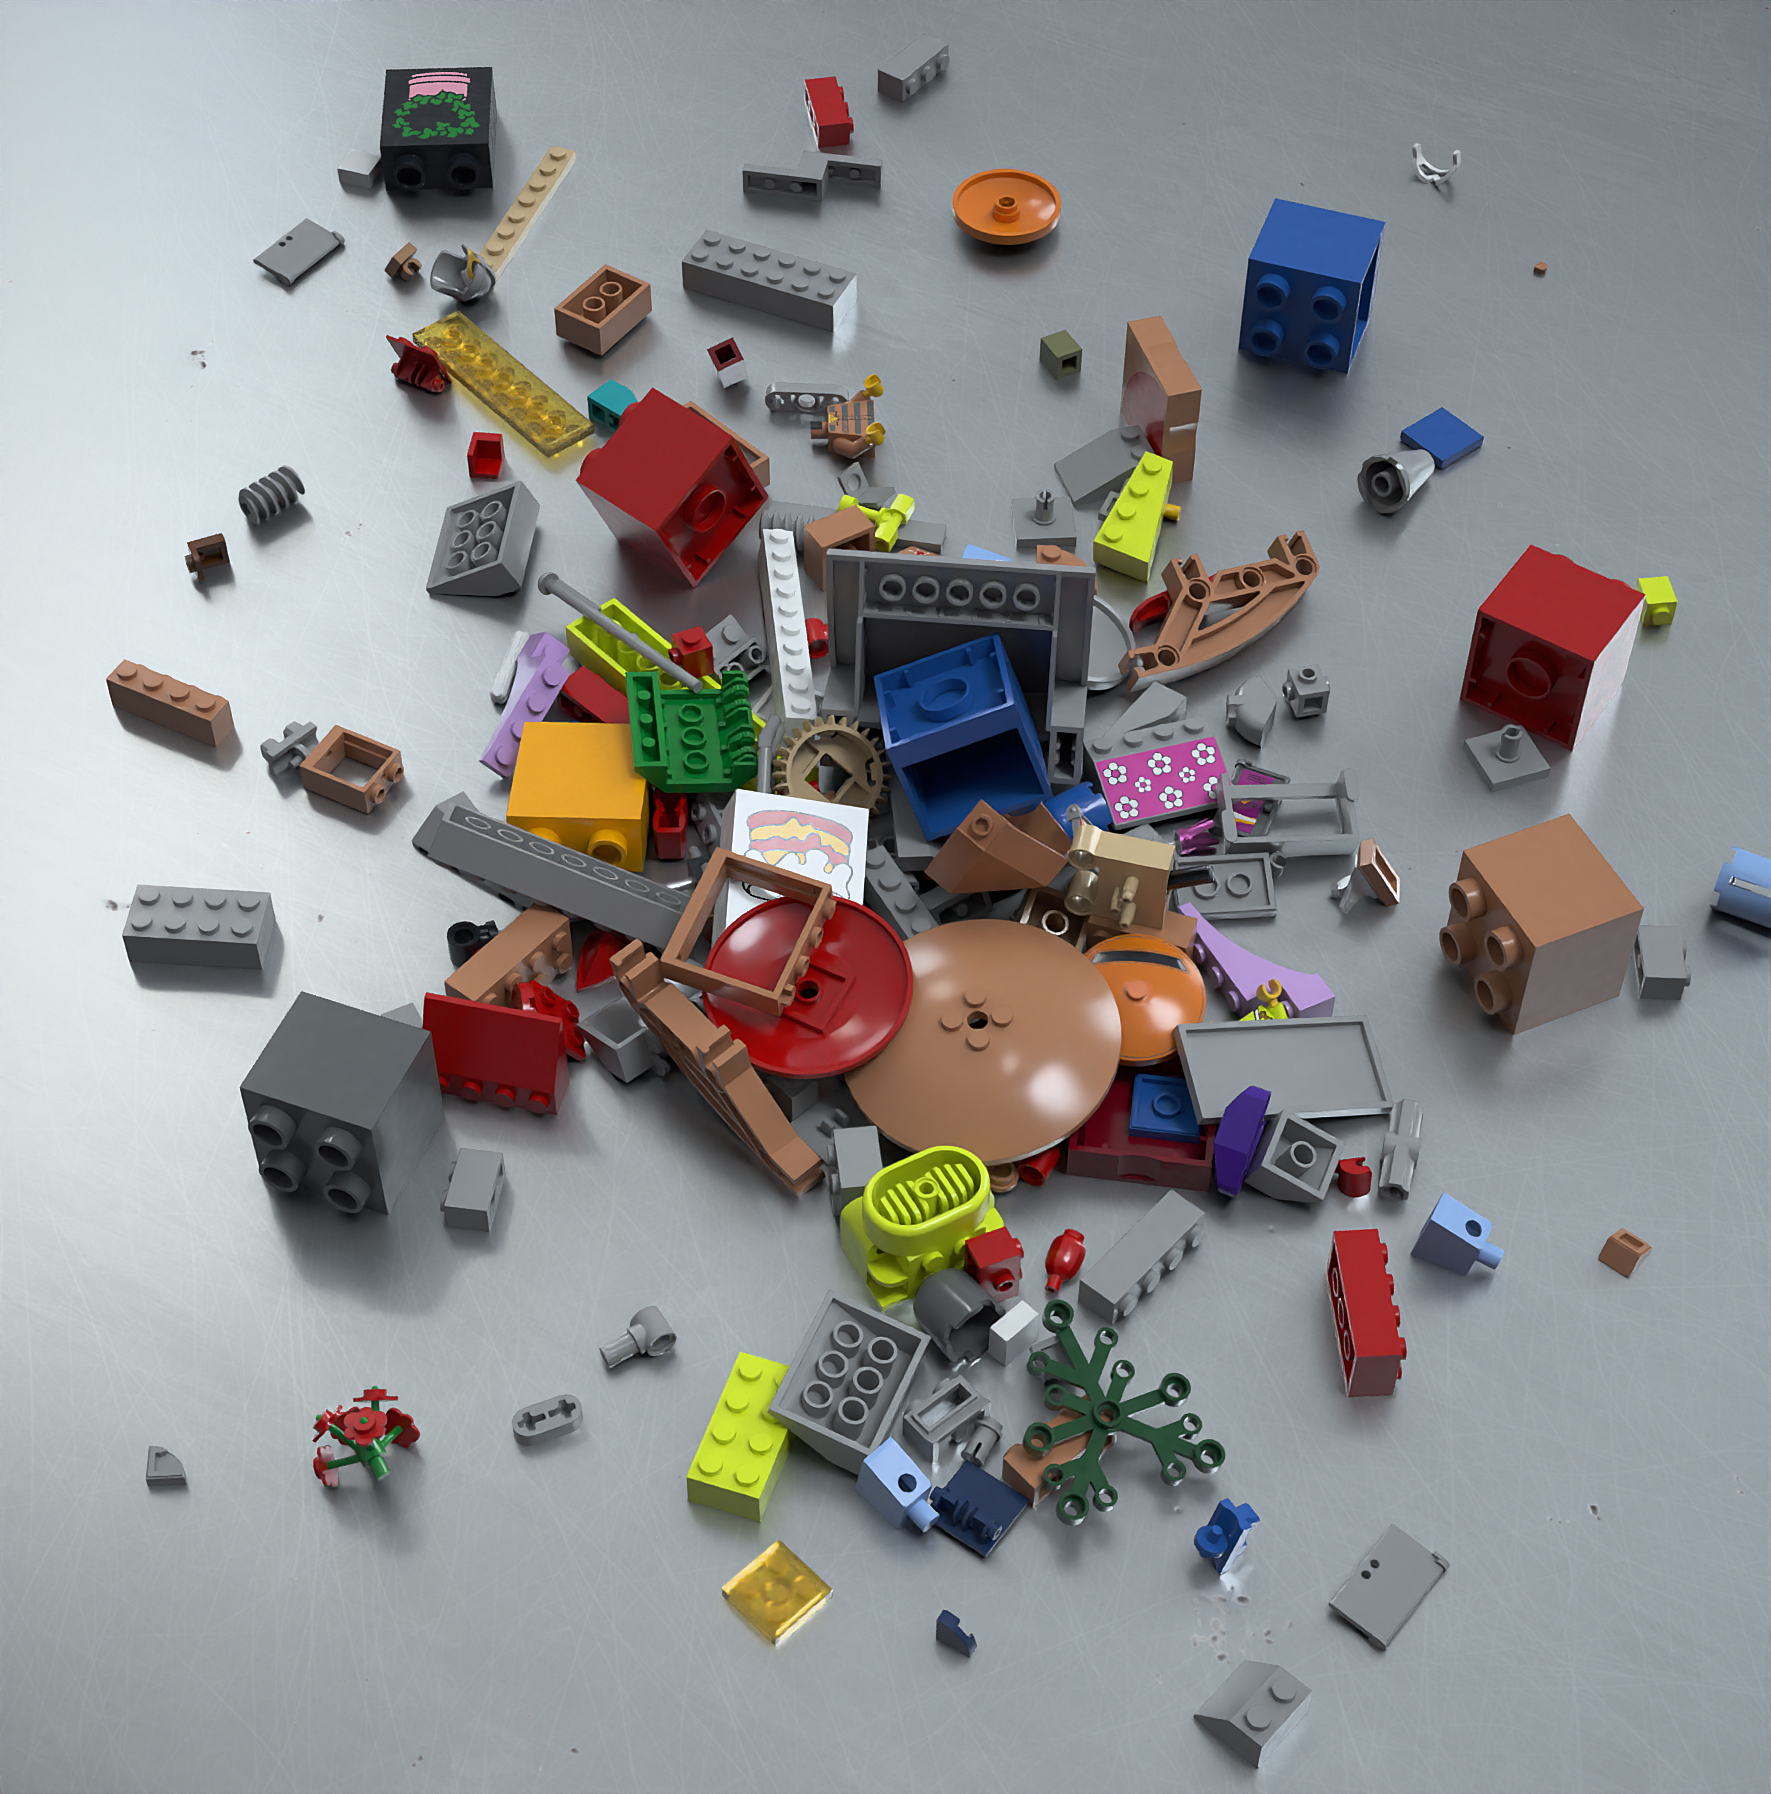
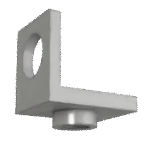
M858 462L853 463L837 477L844 495L857 498L859 501L858 505L872 510L879 508L896 493L894 487H869ZM852 474H855L858 479V487L855 491H852L848 485L849 477Z

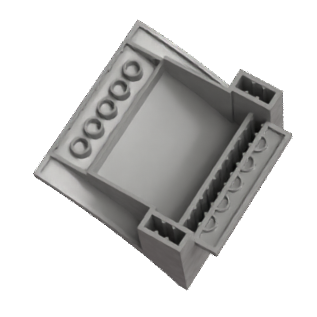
M828 549L826 554V587L830 672L821 707V717L824 724H826L827 718L830 715H834L836 724H838L842 717H847V727L858 721L857 732L861 733L869 728L870 732L866 738L869 741L879 738L874 748L876 751L883 749V730L874 676L998 632L1036 723L1049 782L1070 785L1080 784L1096 567ZM838 731L834 735H821L820 739L834 738ZM826 754L820 759V766L841 767ZM880 756V761H884V756ZM873 758L868 759L865 764L867 778H872L870 764L874 763Z

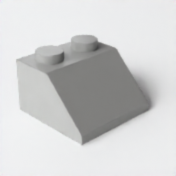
M1283 1109L1266 1125L1244 1182L1274 1199L1321 1203L1324 1200L1345 1143Z
M1244 1660L1194 1714V1718L1258 1769L1307 1714L1312 1690L1281 1666Z

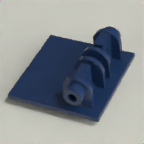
M968 1460L965 1461L944 1488L936 1486L929 1497L933 1501L930 1506L940 1515L935 1525L985 1557L1030 1502V1499Z

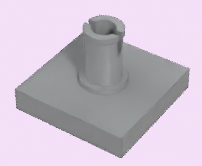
M1042 489L1036 493L1035 498L1012 499L1011 510L1016 548H1037V545L1076 546L1077 536L1071 497H1055L1054 492L1046 489V498H1043Z
M1506 725L1500 731L1464 740L1463 750L1491 793L1549 777L1550 766L1522 725Z

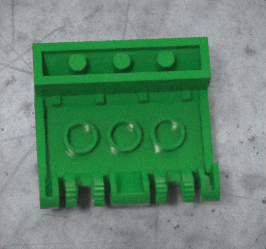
M722 671L721 689H701L698 693L690 689L660 690L658 672L625 673L633 763L636 773L665 793L732 792L757 776L758 755L757 749L753 747L756 740L751 702L747 700L750 693L748 678L745 672Z

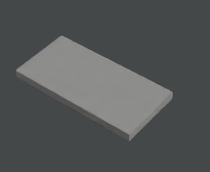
M1367 1015L1177 1024L1173 1030L1198 1125L1220 1124L1226 1107L1250 1086L1271 1091L1270 1101L1263 1121L1272 1120L1283 1109L1301 1119L1386 1114L1392 1111V1096Z

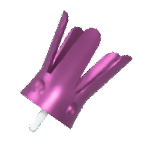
M1206 818L1189 828L1184 829L1181 827L1178 830H1174L1175 842L1168 844L1176 845L1180 855L1184 853L1189 854L1193 850H1217L1214 847L1208 846L1218 845L1219 840L1217 838H1210V833L1203 832L1212 828L1214 821H1208L1209 818Z

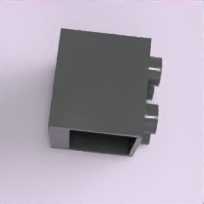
M303 991L300 992L239 1087L261 1177L269 1185L281 1191L293 1192L298 1186L322 1193L333 1206L348 1213H358L364 1207L389 1215L445 1120L430 1031Z

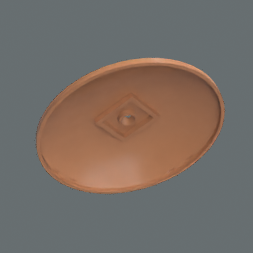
M974 919L952 922L923 931L903 941L913 972V996L907 1018L900 1031L885 1049L866 1063L843 1073L850 1094L866 1119L873 1126H876L877 1130L886 1138L914 1154L935 1146H955L973 1153L985 1166L1010 1163L1036 1155L1055 1146L1077 1131L1098 1109L1109 1092L1117 1072L1121 1053V1024L1118 1008L1106 980L1093 963L1074 946L1060 937L1034 926L1008 920ZM980 1018L988 1022L982 1029H973L969 1026V1023L974 1019Z

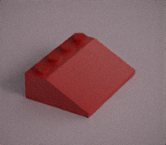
M426 992L424 996L422 1029L431 1032L441 1094L446 1093L461 1096L468 1100L497 1103L503 1107L512 1106L528 1109L540 1114H558L569 1085L562 1018Z

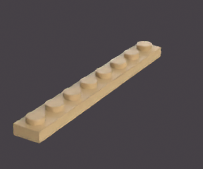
M555 146L549 148L479 255L485 259V262L494 271L496 282L576 162V151Z

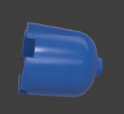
M1088 781L1042 802L1072 840L1074 837L1072 821L1069 822L1067 819V808L1071 804H1077L1082 810L1081 813L1102 831L1108 832L1107 825L1113 822L1102 794L1094 795L1091 791L1093 784Z

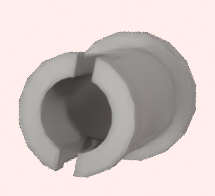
M984 1416L982 1420L975 1422V1432L965 1449L961 1452L962 1459L970 1461L973 1453L978 1451L973 1461V1464L978 1467L983 1466L984 1460L994 1443L1002 1438V1425L989 1416Z

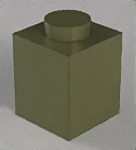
M1066 330L1041 338L1039 360L1057 380L1081 371L1082 348Z

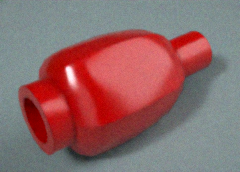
M1065 1229L1063 1235L1056 1237L1052 1241L1045 1259V1269L1049 1278L1044 1288L1049 1293L1058 1294L1062 1282L1070 1280L1079 1271L1086 1255V1248L1083 1244L1085 1237L1080 1232L1073 1229Z

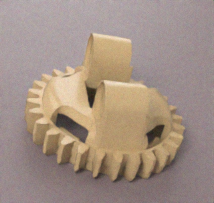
M830 715L827 718L826 724H824L822 717L818 716L814 721L815 727L812 726L809 720H806L802 723L804 732L795 727L792 729L795 739L789 736H785L782 739L788 748L778 747L776 749V752L782 757L773 760L772 764L780 768V770L772 773L771 778L779 779L780 783L774 786L772 791H782L783 796L865 808L869 809V814L879 815L880 811L876 808L875 804L884 805L887 802L886 799L880 796V793H887L891 790L890 787L882 785V782L892 778L891 774L883 773L882 769L889 766L891 762L880 761L879 757L886 752V749L875 750L874 746L878 743L879 738L869 741L866 738L870 732L869 728L859 733L857 732L858 721L847 727V717H842L838 724H836L834 715ZM838 731L836 737L834 738H824L818 740L810 738L815 734H817V736L834 735V733ZM824 754L851 775L830 801L805 781L807 775ZM870 758L874 760V763L870 764L872 781H876V785L870 787L867 783L865 768L866 761Z

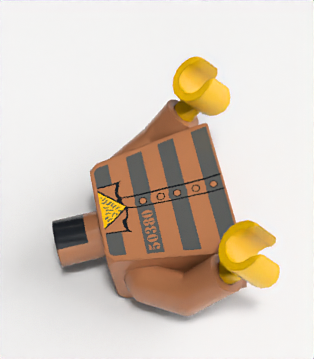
M871 374L864 380L865 391L860 390L849 401L828 406V421H810L811 439H828V453L831 455L845 456L850 459L857 457L875 459V445L878 446L883 443V435L886 432L880 422H875L874 400L870 398L871 396L875 398L880 397L884 392L881 380L876 374Z

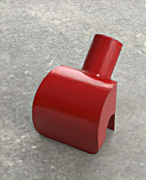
M1365 1157L1338 1161L1334 1173L1338 1174V1188L1349 1197H1362L1370 1192L1372 1171L1368 1166H1363Z

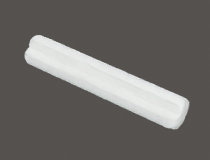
M518 630L513 634L490 691V700L493 703L504 704L508 699L518 662L515 660L530 637L527 632Z

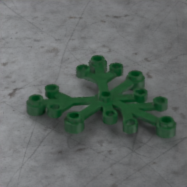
M1056 1299L1050 1301L1043 1311L1042 1323L1048 1331L1056 1334L1072 1367L1050 1359L1044 1352L1037 1351L1030 1355L1026 1366L1027 1371L1035 1378L1049 1375L1083 1389L1089 1401L1067 1392L1061 1385L1053 1384L1047 1387L1043 1395V1403L1046 1408L1052 1411L1065 1408L1083 1417L1053 1428L1045 1423H1033L1024 1434L1023 1447L1031 1456L1044 1457L1051 1452L1055 1444L1092 1431L1082 1457L1061 1465L1050 1464L1042 1474V1484L1051 1491L1061 1489L1066 1480L1075 1477L1071 1490L1063 1493L1056 1505L1058 1519L1069 1526H1075L1084 1521L1089 1511V1502L1085 1496L1089 1484H1091L1095 1492L1092 1501L1096 1509L1108 1512L1114 1508L1118 1500V1493L1109 1485L1098 1460L1107 1436L1114 1435L1119 1431L1152 1445L1163 1467L1160 1473L1161 1479L1169 1486L1179 1485L1186 1474L1184 1464L1177 1460L1175 1454L1192 1460L1194 1466L1202 1473L1212 1474L1217 1472L1226 1456L1223 1446L1218 1441L1205 1439L1196 1445L1180 1438L1192 1440L1198 1436L1202 1429V1421L1197 1415L1193 1413L1184 1414L1180 1420L1160 1428H1154L1130 1418L1133 1415L1163 1404L1170 1407L1183 1405L1191 1392L1189 1380L1182 1374L1169 1373L1162 1379L1158 1389L1120 1403L1126 1385L1133 1379L1135 1368L1127 1360H1118L1111 1369L1110 1378L1112 1381L1105 1397L1098 1382L1109 1353L1117 1345V1333L1108 1327L1098 1330L1094 1338L1095 1349L1088 1363L1070 1328L1074 1318L1073 1308L1063 1300ZM1057 1316L1062 1320V1323H1055L1050 1317ZM1100 1337H1108L1112 1344H1104ZM1033 1361H1041L1045 1368H1036L1033 1365ZM1124 1369L1129 1376L1121 1377L1116 1370ZM1167 1390H1175L1179 1397L1169 1395ZM1049 1394H1058L1061 1397V1401L1055 1402L1051 1400ZM1107 1414L1112 1421L1106 1422L1099 1415ZM1184 1423H1192L1196 1430H1187ZM1039 1439L1044 1444V1447H1036L1032 1444L1031 1440ZM1201 1456H1209L1213 1464L1204 1462ZM1167 1469H1176L1179 1473V1476L1172 1477L1167 1472ZM1056 1473L1060 1477V1481H1051L1048 1474ZM1107 1494L1112 1502H1102L1099 1495ZM1064 1508H1074L1077 1515L1071 1516L1067 1514Z

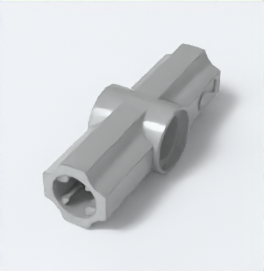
M1403 1099L1393 1103L1389 1131H1386L1380 1160L1383 1165L1378 1183V1194L1382 1195L1386 1201L1398 1203L1401 1200H1407L1409 1196L1413 1169H1416L1421 1145L1419 1132L1423 1118V1107L1419 1106L1415 1100Z

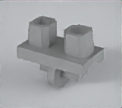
M293 721L285 727L283 741L279 743L275 739L269 738L261 744L262 757L269 763L271 775L279 778L290 769L294 770L319 744L316 737L317 726L310 721L302 726Z

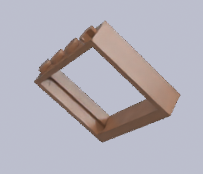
M716 847L660 959L663 977L780 1017L785 1005L790 1006L796 993L795 984L798 977H804L808 970L810 962L808 956L812 948H818L822 940V927L825 920H830L834 915L837 901L833 899L832 885ZM728 877L814 905L774 992L686 963Z

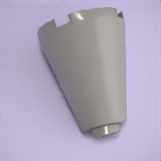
M1422 449L1372 456L1363 462L1362 470L1358 473L1359 492L1368 505L1373 504L1379 508L1376 511L1380 513L1397 511L1409 501L1432 475L1435 468L1434 460L1427 451Z

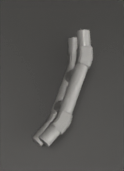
M770 714L765 727L762 728L757 739V792L775 795V791H772V788L775 786V779L771 778V774L776 772V766L772 764V761L777 759L776 749L780 747V743L787 730L780 725L782 719L774 714Z

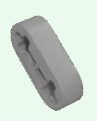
M565 1394L525 1407L517 1411L513 1416L514 1438L524 1446H535L572 1433L582 1425V1406L578 1398ZM566 1409L571 1414V1417L565 1419L560 1414V1411ZM531 1422L535 1426V1430L528 1431L524 1424Z

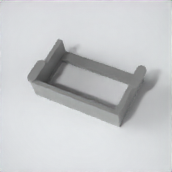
M1353 769L1342 770L1336 783L1229 785L1228 774H1220L1214 792L1218 800L1225 855L1269 852V857L1276 852L1282 853L1285 856L1353 854L1360 840L1354 802L1359 799L1360 792L1357 774ZM1335 799L1341 834L1237 836L1232 801Z

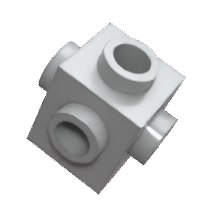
M1319 665L1288 669L1287 680L1282 685V692L1285 701L1290 702L1295 716L1302 717L1326 713L1330 694V682L1327 676H1323Z

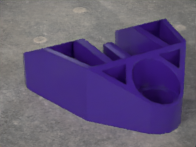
M1250 1086L1226 1107L1213 1145L1212 1168L1218 1192L1234 1198L1237 1197L1264 1129L1268 1124V1121H1263L1270 1101L1271 1091Z

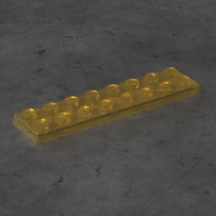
M456 311L412 333L415 345L420 348L427 346L433 349L438 354L437 358L447 368L446 371L547 458L595 433L594 424L460 311Z

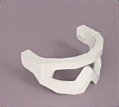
M1416 143L1412 148L1414 173L1425 184L1434 182L1435 186L1442 184L1461 165L1460 150L1454 151L1453 165L1450 169L1439 170L1430 165L1422 156L1421 144ZM1422 165L1433 175H1425L1419 166Z

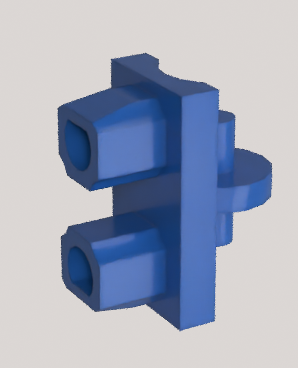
M1229 1498L1220 1501L1208 1525L1199 1528L1194 1536V1545L1199 1551L1200 1556L1206 1559L1212 1558L1219 1574L1228 1572L1236 1556L1244 1552L1247 1546L1246 1538L1250 1531L1256 1529L1260 1522L1259 1516L1247 1503L1235 1507Z

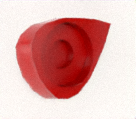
M596 929L587 937L579 959L577 993L594 989L616 980L609 958L632 942L625 937L624 933L616 930L604 931Z

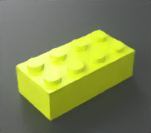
M739 1352L686 1476L688 1501L761 1522L796 1434L767 1412L790 1366Z

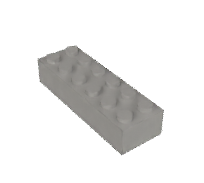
M709 230L704 232L682 260L683 288L829 332L836 330L857 301L856 273Z

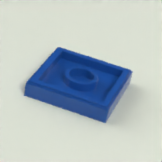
M1441 407L1402 430L1400 439L1415 450L1422 449L1427 451L1432 456L1434 464L1442 469L1483 445L1484 436Z
M1136 1073L1128 1136L1199 1144L1201 1125L1197 1123L1186 1079Z

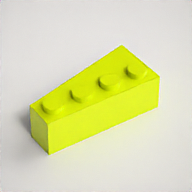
M1145 451L1093 541V562L1148 583L1162 519L1172 485L1173 461Z

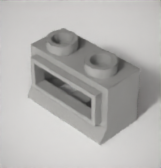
M961 1375L952 1381L948 1378L942 1380L934 1388L932 1396L924 1402L920 1399L913 1401L904 1412L903 1434L932 1464L938 1460L939 1443L949 1436L956 1442H960L967 1434V1425L975 1416L978 1420H982L984 1416L990 1417L991 1401L984 1398ZM960 1399L963 1402L930 1427L925 1424L956 1400Z

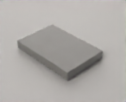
M1269 852L1177 857L1179 869L1211 865L1214 869L1215 879L1212 883L1174 889L1176 913H1178L1179 906L1190 902L1205 920L1276 916L1277 905Z

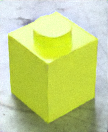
M1668 576L1638 578L1635 590L1646 594L1640 616L1641 625L1672 624L1678 601Z

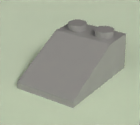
M1139 424L1108 431L1055 463L1054 469L1068 496L1071 497L1072 504L1077 506L1105 500L1110 491L1119 494L1127 478L1130 479L1145 451L1152 454L1155 453Z

